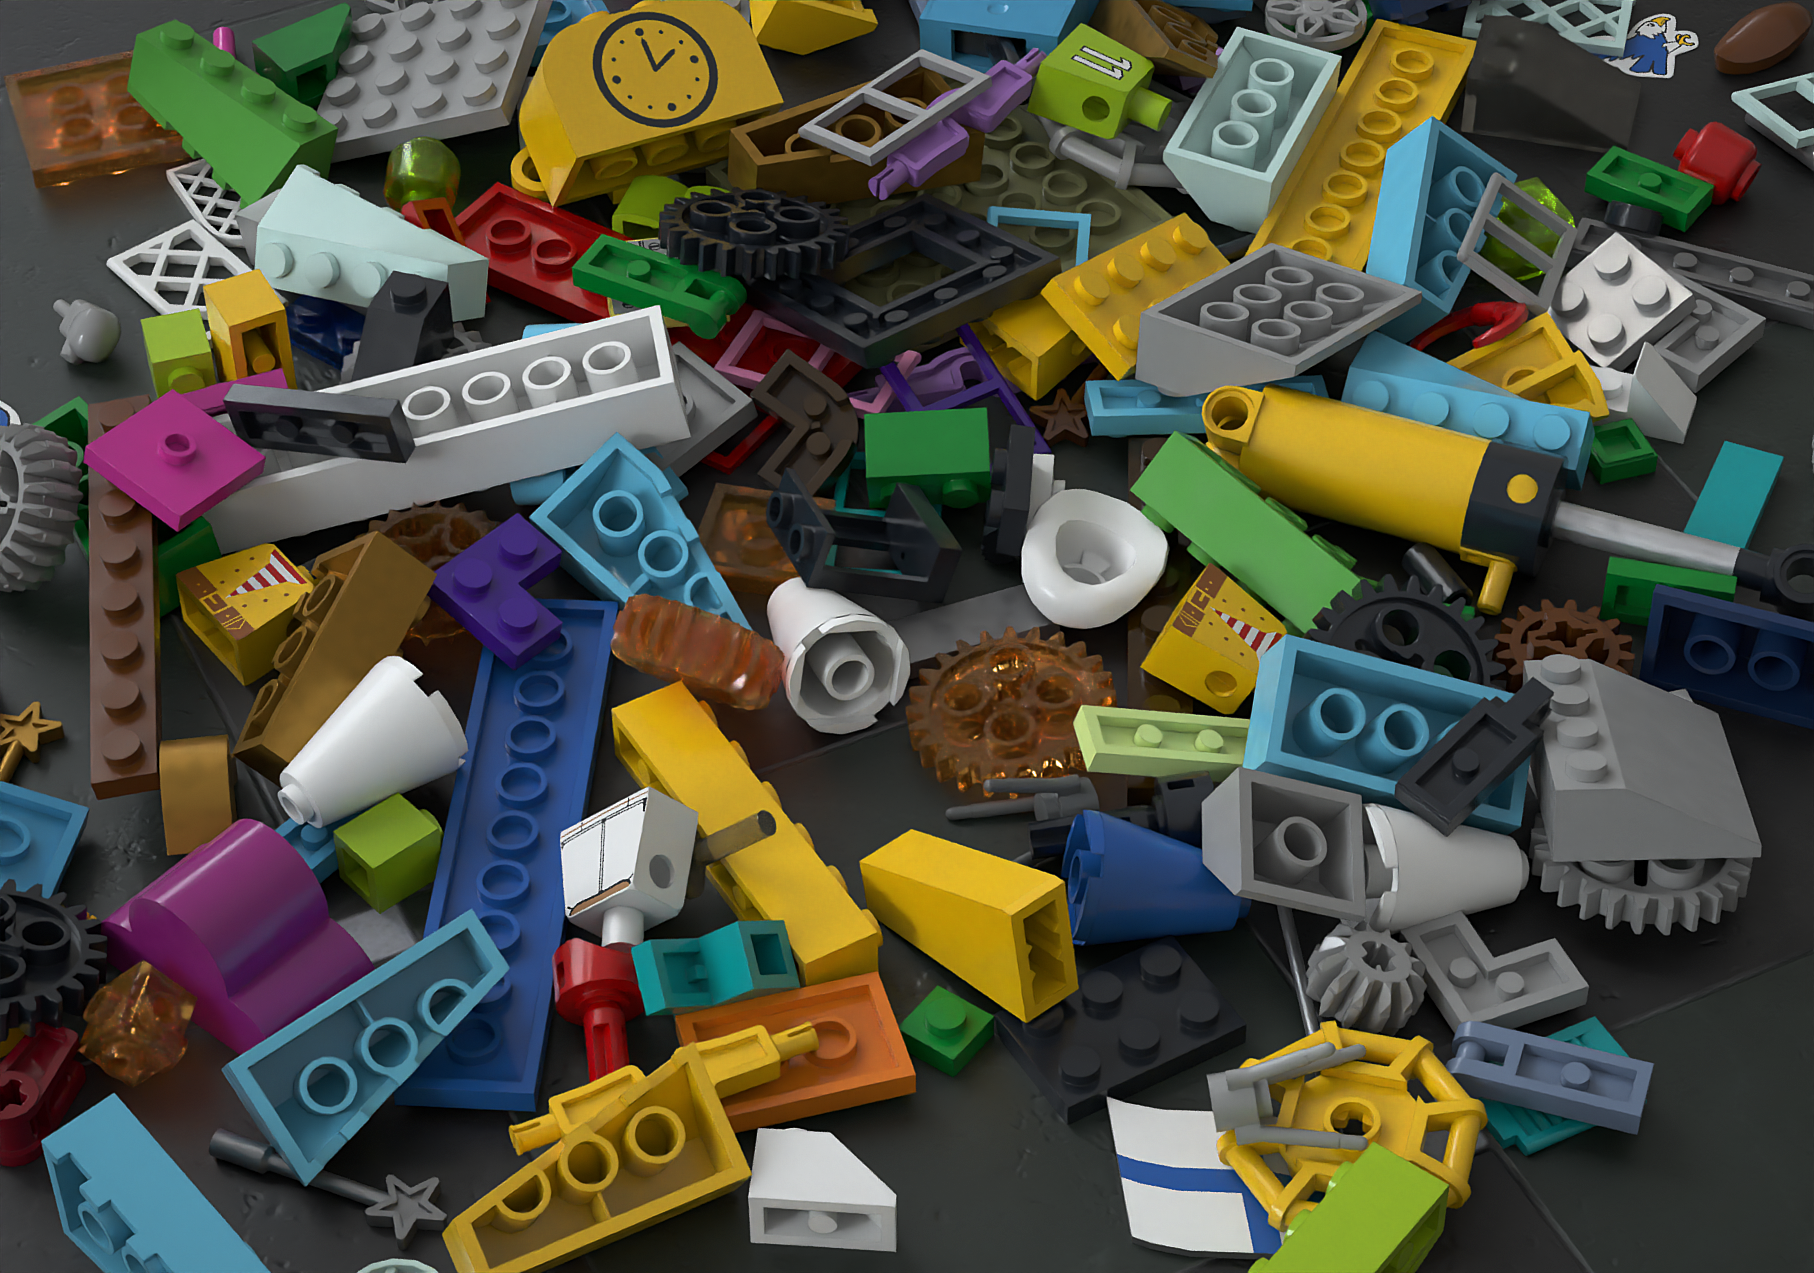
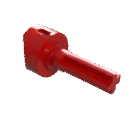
M580 938L571 939L557 948L552 956L557 1013L565 1021L584 1026L589 1080L591 1083L625 1066H629L626 1021L632 1020L644 1012L645 1008L631 953L608 949Z

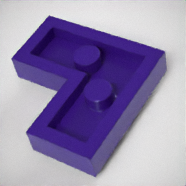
M517 513L436 570L437 576L427 595L512 670L516 671L560 638L563 622L526 590L560 566L562 550Z

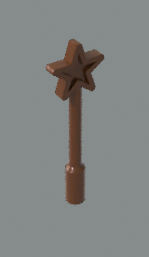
M1101 361L1071 399H1069L1065 389L1060 388L1057 390L1053 405L1030 407L1029 417L1032 422L1046 428L1043 439L1049 448L1064 438L1081 447L1088 445L1089 434L1084 427L1089 422L1084 403L1086 381L1105 380L1110 374Z

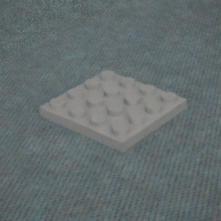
M445 0L432 4L419 2L410 5L405 10L384 15L371 13L362 16L357 21H353L352 31L354 34L348 49L339 57L341 66L335 79L328 83L317 110L318 115L339 128L331 163L510 125L553 0Z

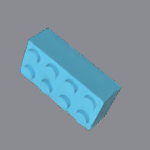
M1286 634L1260 658L1242 767L1359 794L1362 796V804L1375 803L1414 813L1394 798L1395 785L1398 780L1484 697L1490 701L1498 696L1504 702H1507L1514 694ZM1531 755L1461 825L1506 836L1521 827Z

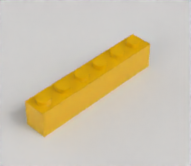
M678 681L611 709L615 755L642 790L650 786L698 812V824L692 858L740 921L784 920L800 983L799 988L878 971V948L883 945V936L876 918L868 909L860 910L849 896L846 883L839 870L833 865L826 867L816 854L812 839L806 828L801 823L793 824L783 812L779 797L773 786L767 781L761 783L751 771L746 754L740 744L735 740L729 742L718 728L712 709L704 700L697 702L683 682Z

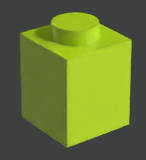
M199 308L140 319L148 365L157 399L172 389L179 394H184L217 384L212 353Z
M397 792L333 831L339 876L373 909L381 914L435 880L441 844L444 838L443 831L438 821L429 811L425 809L419 811Z

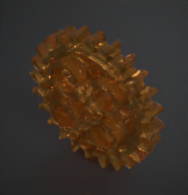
M1008 626L1004 632L1003 639L996 641L986 630L981 631V645L975 647L960 639L956 641L957 656L952 657L940 652L935 654L937 670L921 668L919 671L921 686H914L909 689L911 705L906 706L905 711L913 751H919L923 768L935 766L939 782L942 783L956 776L959 792L962 793L969 790L976 782L981 783L983 786L984 782L988 779L1059 778L1068 776V768L1071 766L1088 772L1073 725L1081 705L1118 708L1111 671H1103L1102 657L1100 655L1087 657L1086 645L1083 641L1066 648L1064 633L1060 631L1048 641H1043L1040 637L1039 627H1033L1026 638H1017L1014 628ZM983 787L984 798H990L995 793L987 792ZM1009 793L1012 799H1017L1020 794Z

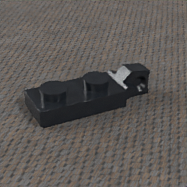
M1532 677L1507 702H1504L1498 696L1490 701L1484 697L1398 780L1395 785L1394 798L1431 824L1444 836L1448 837L1535 751L1537 744L1544 737V730L1539 726L1552 712L1550 703L1554 692Z

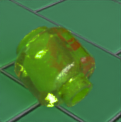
M417 137L399 144L392 150L387 164L383 187L386 203L393 210L401 213L403 205L410 201L445 197L452 210L457 197L461 173L458 158L442 142L430 137Z

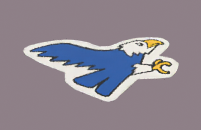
M1658 14L1638 22L1627 34L1623 57L1566 50L1563 52L1562 57L1567 62L1618 67L1625 74L1636 77L1671 78L1674 72L1675 56L1697 48L1698 37L1690 31H1675V17L1670 14ZM1613 36L1591 37L1595 39L1615 41V38Z

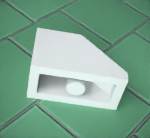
M758 1128L748 1195L751 1243L896 1252L897 1195L830 1132L807 1131L800 1128L785 1130Z

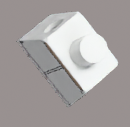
M648 786L562 831L560 846L565 914L570 922L601 937L602 947L631 953V947L643 943L644 931L677 916L684 905L698 824V812Z

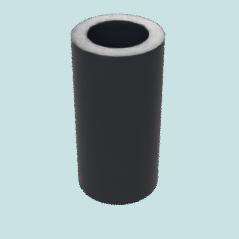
M1421 542L1411 547L1405 553L1402 559V568L1410 577L1412 575L1418 577L1420 589L1425 595L1439 583L1443 585L1441 603L1452 604L1457 599L1463 597L1466 600L1465 606L1471 605L1473 592L1433 545Z

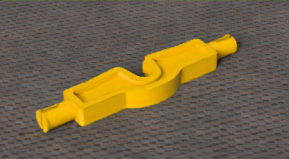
M809 1021L769 1036L764 1026L756 1025L724 1037L695 1043L719 1099L778 1079L780 1077V1062L810 1051L819 1050L816 1031L814 1028L812 1029V1024ZM686 1046L679 1047L678 1049H676L673 1055L678 1053ZM629 1065L585 1086L551 1097L549 1099V1114L515 1126H509V1135L513 1147L516 1148L517 1155H523L525 1152L561 1140L646 1076L638 1067Z

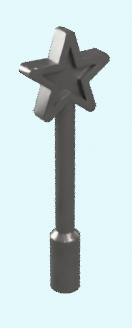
M221 1128L213 1135L209 1146V1154L211 1156L261 1174L272 1171L299 1181L281 1156L275 1153L272 1146ZM321 1170L309 1183V1185L371 1206L365 1211L366 1223L369 1226L395 1228L398 1249L401 1250L408 1247L418 1229L445 1231L448 1227L447 1214L433 1205L441 1193L440 1181L436 1177L410 1188L396 1176L388 1175L386 1177L388 1193Z

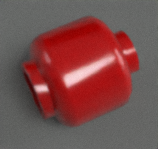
M1710 122L1700 132L1690 128L1679 142L1673 154V157L1680 161L1677 171L1714 185L1711 202L1714 205H1722L1728 202L1730 198L1735 202H1739L1753 183L1762 165L1755 160L1757 156L1756 145L1719 122Z

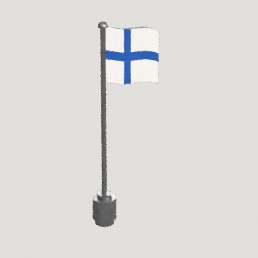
M1277 905L1306 1036L1318 1031L1319 1026L1313 1000L1305 994L1308 987V978L1305 974L1306 970L1293 913L1290 907ZM1320 1071L1315 1072L1316 1077L1320 1075ZM1106 1097L1132 1243L1153 1250L1189 1257L1260 1259L1264 1257L1270 1260L1283 1245L1286 1232H1280L1268 1224L1269 1214L1231 1166L1220 1162L1216 1143L1226 1131L1216 1132L1213 1111L1162 1110L1125 1103ZM1278 1117L1259 1118L1260 1125L1276 1124ZM1334 1128L1335 1131L1343 1134L1342 1128ZM1279 1153L1260 1155L1282 1185L1286 1187L1293 1178L1288 1172L1287 1162ZM1314 1191L1307 1201L1320 1203L1325 1197V1192Z

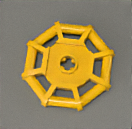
M1334 1020L1321 1022L1320 1030L1261 1060L1249 1058L1239 1067H1250L1325 1042H1331L1336 1049L1356 1044L1365 1046L1366 1054L1358 1060L1390 1066L1353 1060L1321 1070L1319 1076L1305 1082V1075L1296 1079L1268 1085L1270 1098L1281 1103L1277 1123L1265 1126L1339 1133L1334 1128H1345L1349 1120H1359L1362 1122L1363 1132L1366 1133L1362 1136L1367 1138L1368 1147L1374 1141L1449 1184L1447 1207L1458 1209L1469 1199L1471 1189L1468 1179L1479 1131L1486 1126L1488 1118L1484 1104L1480 1100L1471 1098L1433 1053L1434 1046L1432 1042L1419 1035L1412 1040L1339 1028ZM1418 1078L1437 1102L1425 1104L1419 1095L1416 1102L1407 1091L1408 1081ZM1235 1130L1226 1131L1216 1143L1220 1162L1231 1166L1269 1214L1268 1224L1283 1233L1287 1231L1291 1222L1300 1211L1308 1209L1312 1212L1319 1204L1307 1201L1313 1192L1320 1191L1326 1193L1328 1184L1336 1170L1346 1161L1354 1164L1365 1151L1269 1142L1238 1146ZM1442 1130L1449 1132L1442 1163L1423 1153L1428 1132ZM1279 1153L1287 1162L1288 1172L1293 1178L1286 1187L1282 1185L1260 1155Z

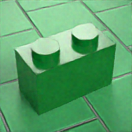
M987 407L864 414L866 481L870 508L887 509L897 483L919 486L932 505L942 504L952 508H967L976 503H984L990 499L991 472Z

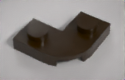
M787 349L750 393L754 404L792 430L757 474L762 483L776 491L779 488L785 468L795 469L814 501L818 504L854 458L859 443L860 426L856 411L845 391L832 379Z

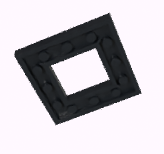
M925 193L850 226L848 254H845L844 262H835V269L833 270L820 268L819 275H812L801 271L799 279H793L785 274H777L776 281H771L766 277L745 280L744 277L738 276L735 279L746 289V303L858 365L869 369L886 366L892 363L897 355L919 345L936 343L945 336V333L962 325L986 320L993 315V311L1014 301L1027 300L1039 295L1053 277L1062 273L1060 257ZM913 251H917L957 271L881 307L843 288L846 285V281L868 271L884 270L890 267L895 259Z

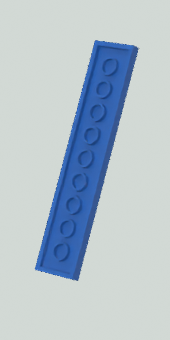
M535 598L563 622L560 638L516 671L512 670L483 644L465 731L468 752L460 757V759L466 760V762L457 769L423 939L472 908L510 969L419 1064L418 1068L393 1092L395 1105L536 1112L555 1003L552 956L556 949L565 943L569 921L565 914L560 836L562 831L585 820L587 817L620 624L619 602Z

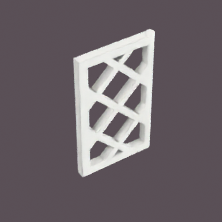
M194 219L109 258L107 261V266L161 315L199 308L202 320H208L206 306L196 305L201 292H204L203 286L224 280L206 279L210 266H224L234 276L252 271ZM190 238L203 248L202 251L173 250L175 245ZM140 262L156 263L151 276L137 275L129 267ZM168 263L197 265L193 278L167 277L164 274ZM159 290L185 291L188 294L184 305L169 304L158 292ZM274 290L285 310L288 311V301ZM208 331L206 335L211 349L213 345L211 333Z

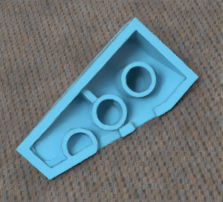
M618 432L606 441L529 516L530 524L562 550L560 566L602 601L619 602V611L622 616L712 683L755 640L754 632L721 574L717 572L703 548L699 535L691 521L686 518L663 472Z

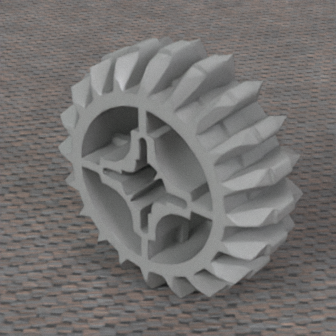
M11 423L9 426H0V591L11 592L12 590L23 592L25 589L37 590L43 581H51L55 574V566L63 565L66 560L65 549L67 545L74 544L75 542L72 534L75 523L81 520L77 515L78 503L83 499L84 494L78 491V484L83 476L82 470L75 467L77 452L69 449L67 438L58 436L53 431L44 430V427L28 423L23 425Z

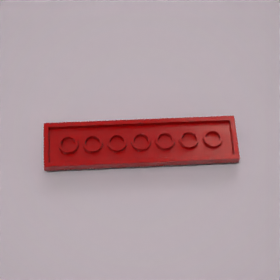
M499 182L494 184L454 218L467 248L489 259L488 285L576 323L585 324L610 317L607 297L573 286L572 267L601 234L623 241L635 239L559 207L552 208V205ZM745 302L735 314L730 315V321L726 322L724 328L713 339H703L697 336L688 326L667 328L671 345L673 346L680 341L714 368L751 317L752 312L759 309ZM763 325L735 367L766 375L787 349L806 362H809L821 344L810 338L768 328ZM835 352L822 370V373L843 388L863 367ZM733 384L751 398L750 393L754 389Z

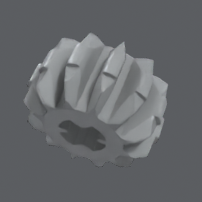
M1365 921L1358 923L1354 928L1339 923L1332 932L1327 934L1321 945H1316L1308 960L1309 967L1305 974L1308 977L1309 983L1305 994L1311 997L1312 1000L1321 1003L1319 1016L1336 1018L1341 1022L1342 1028L1349 1029L1353 1027L1362 1032L1373 1034L1381 1032L1393 1037L1399 1028L1405 1026L1409 1017L1416 1014L1424 999L1423 993L1427 985L1423 981V975L1426 965L1419 959L1411 957L1412 944L1398 943L1392 939L1389 928L1379 933L1374 931Z

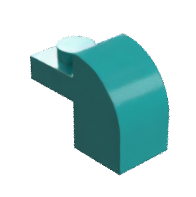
M784 920L737 921L699 938L651 939L631 947L646 1016L673 1014L675 1020V1015L800 987Z

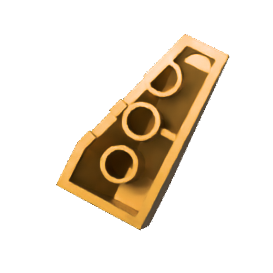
M1100 0L1087 26L1151 60L1155 67L1153 74L1212 79L1218 69V56L1215 54L1218 49V45L1215 44L1218 40V35L1203 18L1162 0Z

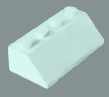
M1241 27L1235 29L1218 58V69L1212 79L1206 78L1163 152V162L1210 221L1231 226L1239 231L1258 233L1336 93L1342 56Z

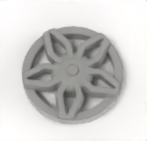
M1268 0L1265 8V26L1271 36L1326 52L1352 45L1362 37L1366 29L1367 10L1362 0ZM1279 22L1294 25L1296 33L1286 29ZM1331 33H1340L1337 35L1327 36Z

